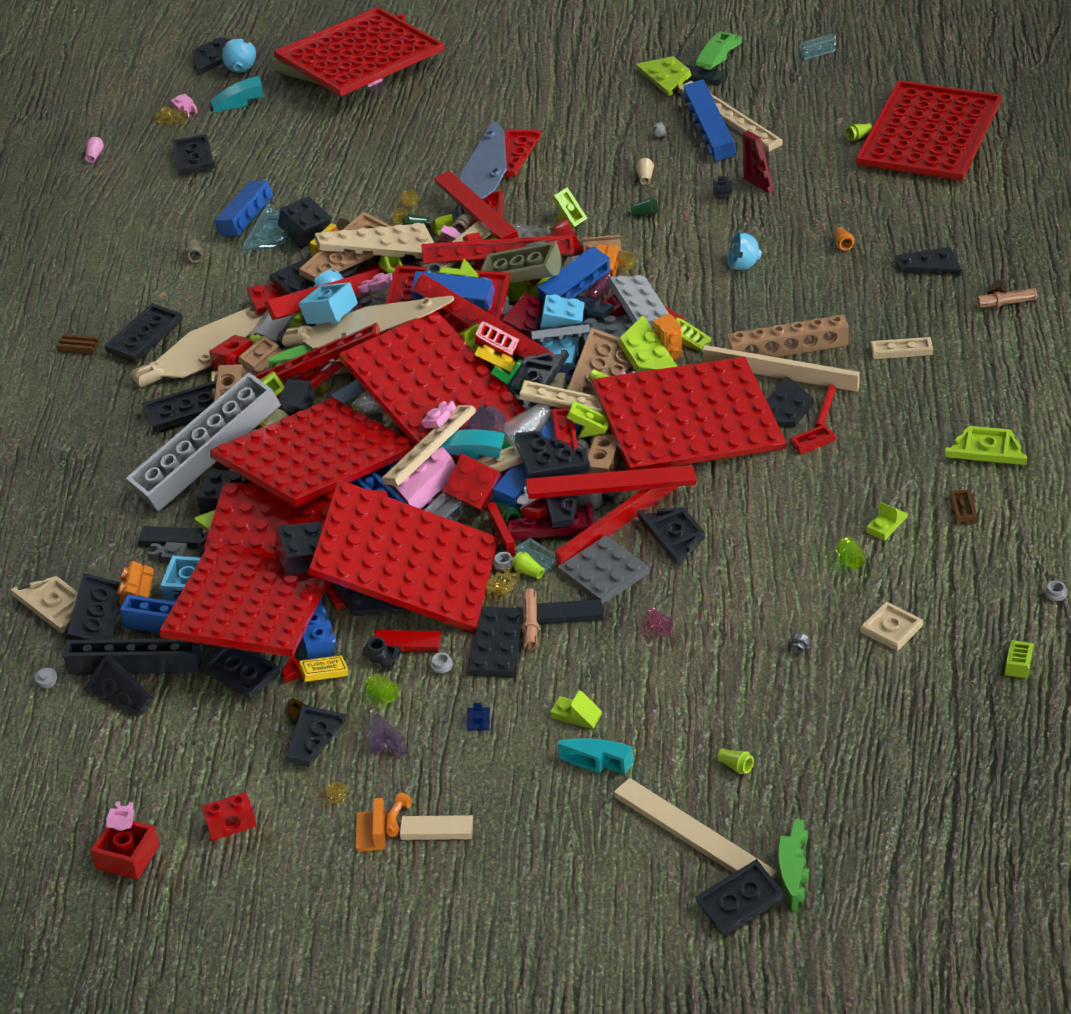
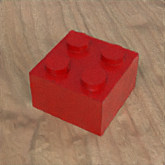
M461 454L443 492L483 513L493 494V488L498 484L502 475L499 471Z
M133 821L131 829L115 830L114 828L105 827L90 851L95 869L138 880L160 844L155 826Z

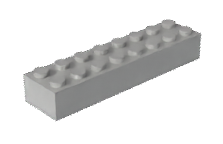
M248 372L126 479L136 494L159 512L216 462V460L210 457L211 449L248 434L281 404L270 387Z

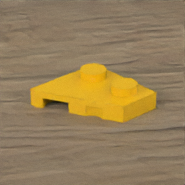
M487 345L477 348L476 356L509 372L512 371L516 364V361L510 356L497 354L493 348Z

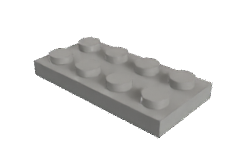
M645 276L609 278V286L633 324L642 316H645L651 327H654V319L669 314Z

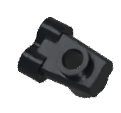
M372 637L366 643L362 655L368 657L370 661L382 664V667L392 670L402 649L391 645V647L385 645V641L380 637Z

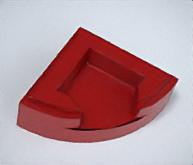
M294 656L287 660L282 670L285 684L302 676L299 662Z

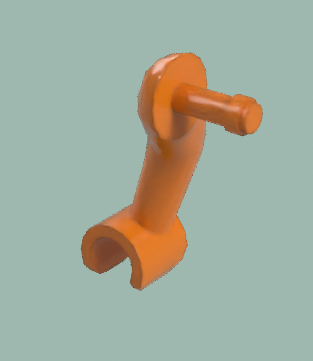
M398 793L393 807L387 814L386 833L390 837H395L400 832L396 819L402 806L409 808L413 802L408 794Z

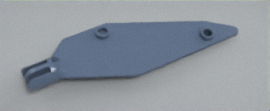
M497 121L489 125L460 174V180L481 199L495 191L507 170L504 130ZM458 204L453 212V218L456 219L467 211Z

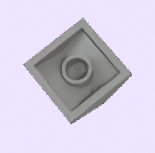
M266 310L249 334V338L252 334H259L277 343L279 331L284 333L297 314L272 320L268 310Z

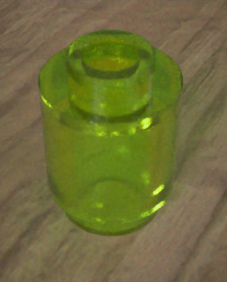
M843 538L838 542L836 552L846 566L858 569L865 563V553L853 538Z
M372 674L366 681L365 687L368 693L385 704H389L397 699L399 695L398 684L385 676Z

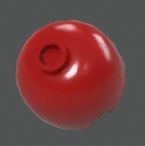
M567 218L562 219L553 226L551 236H573L574 255L584 251Z

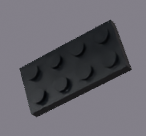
M313 256L270 274V281L285 295L309 289L310 286L313 287L316 283L299 275V269ZM349 267L339 273L343 278H347L353 275L354 269Z
M152 303L104 345L105 351L136 363L183 320V316L179 312Z
M215 381L141 403L153 432L194 420L214 403L213 389L216 388Z
M83 573L66 640L112 639L120 608L118 603L120 595L116 594L120 582Z
M482 606L468 669L469 676L514 678L523 633L521 630L523 608Z

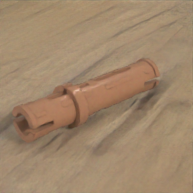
M1036 288L1005 293L998 291L990 295L977 296L978 308L989 306L1001 307V305L1037 300Z
M529 588L522 592L523 624L521 630L524 634V648L533 650L538 647L537 592Z

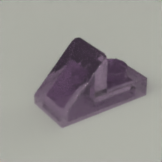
M481 405L464 430L494 431L506 421L507 416L493 405L487 408Z
M375 714L369 735L371 754L386 746L389 752H394L399 758L407 754L405 738L381 715Z

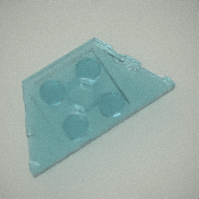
M267 203L243 243L244 251L284 245L289 235L277 225L280 209L277 211L273 208L272 204Z

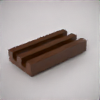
M62 334V339H59L56 348L57 351L94 354L100 341L99 337Z
M971 490L949 491V499L956 525H961V522H964L966 525L969 524V521H973V524H978V516ZM963 495H966L971 515L967 514ZM955 496L958 497L962 516H960Z

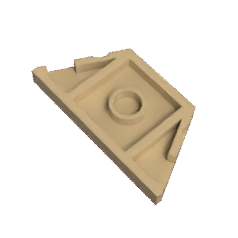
M57 576L47 578L44 581L30 583L31 587L18 590L17 587L10 589L13 597L61 634L66 631L71 621L78 594L75 589Z

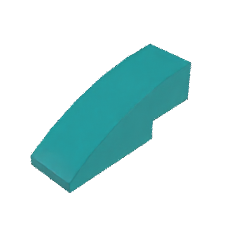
M259 76L240 81L216 95L211 100L213 111L218 112L248 106V99L263 97Z
M457 430L439 448L443 447L449 454L458 456L464 454L478 460L479 455L499 459L505 433L489 430Z
M575 738L559 740L557 743L559 759L599 774L604 768L625 775L634 762L633 747L619 742Z

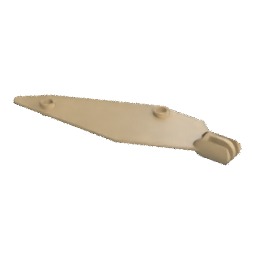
M454 297L424 298L421 300L367 306L345 314L341 317L342 320L335 324L326 322L314 327L305 325L287 328L282 338V344L286 347L307 344L311 348L316 349L376 322L380 327V333L415 318L419 319L451 303Z
M250 306L242 311L187 333L155 362L132 370L130 376L142 388L163 377L184 378L211 367L209 350L233 335L246 338L267 309L263 310L262 314L257 315L253 306Z

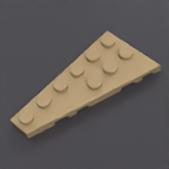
M424 223L315 233V241L319 250L343 252L345 249H350L360 254L363 251H373V255L403 257L405 254L422 259L421 244L434 243Z

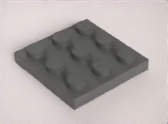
M628 314L618 317L607 316L604 319L588 318L582 321V323L589 324L590 330L594 328L618 338L633 325ZM590 332L584 333V344L586 343V340Z
M606 535L559 565L558 573L592 599H601L602 604H604L648 575L650 567Z

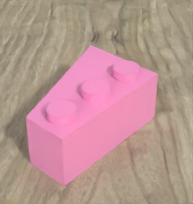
M441 447L431 454L399 486H393V488L409 505L422 509L426 504H430L433 497L439 491L443 492L456 465L449 453Z

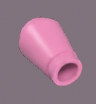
M91 137L87 140L85 157L87 162L94 163L102 151L104 145L100 138Z

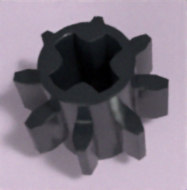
M718 176V181H713V195H718V199H727V194H732V180H727V176Z

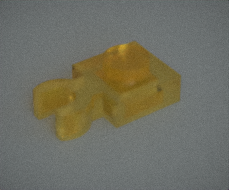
M161 107L155 119L158 123L172 124L176 121L179 124H184V118L188 119V112H178L176 108Z
M505 567L504 574L497 572L487 582L486 589L506 597L516 587L521 571L518 570L516 573H510L511 567Z

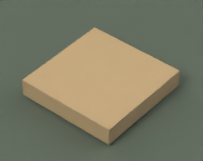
M886 601L860 627V632L898 651L923 626V620Z

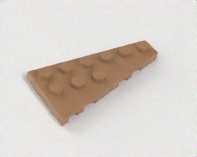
M363 211L343 230L377 228L379 226L389 227L390 225ZM345 249L343 252L320 250L299 269V275L314 282L316 277L327 270H332L333 272L337 270L340 272L376 255H373V251H363L360 254L350 249Z
M591 328L567 390L596 396L591 385L592 382L587 379L593 369L608 376L621 375L622 372L627 373L633 367L618 344V337Z

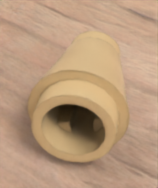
M642 158L636 164L640 183L648 185L651 182L654 164L650 159Z

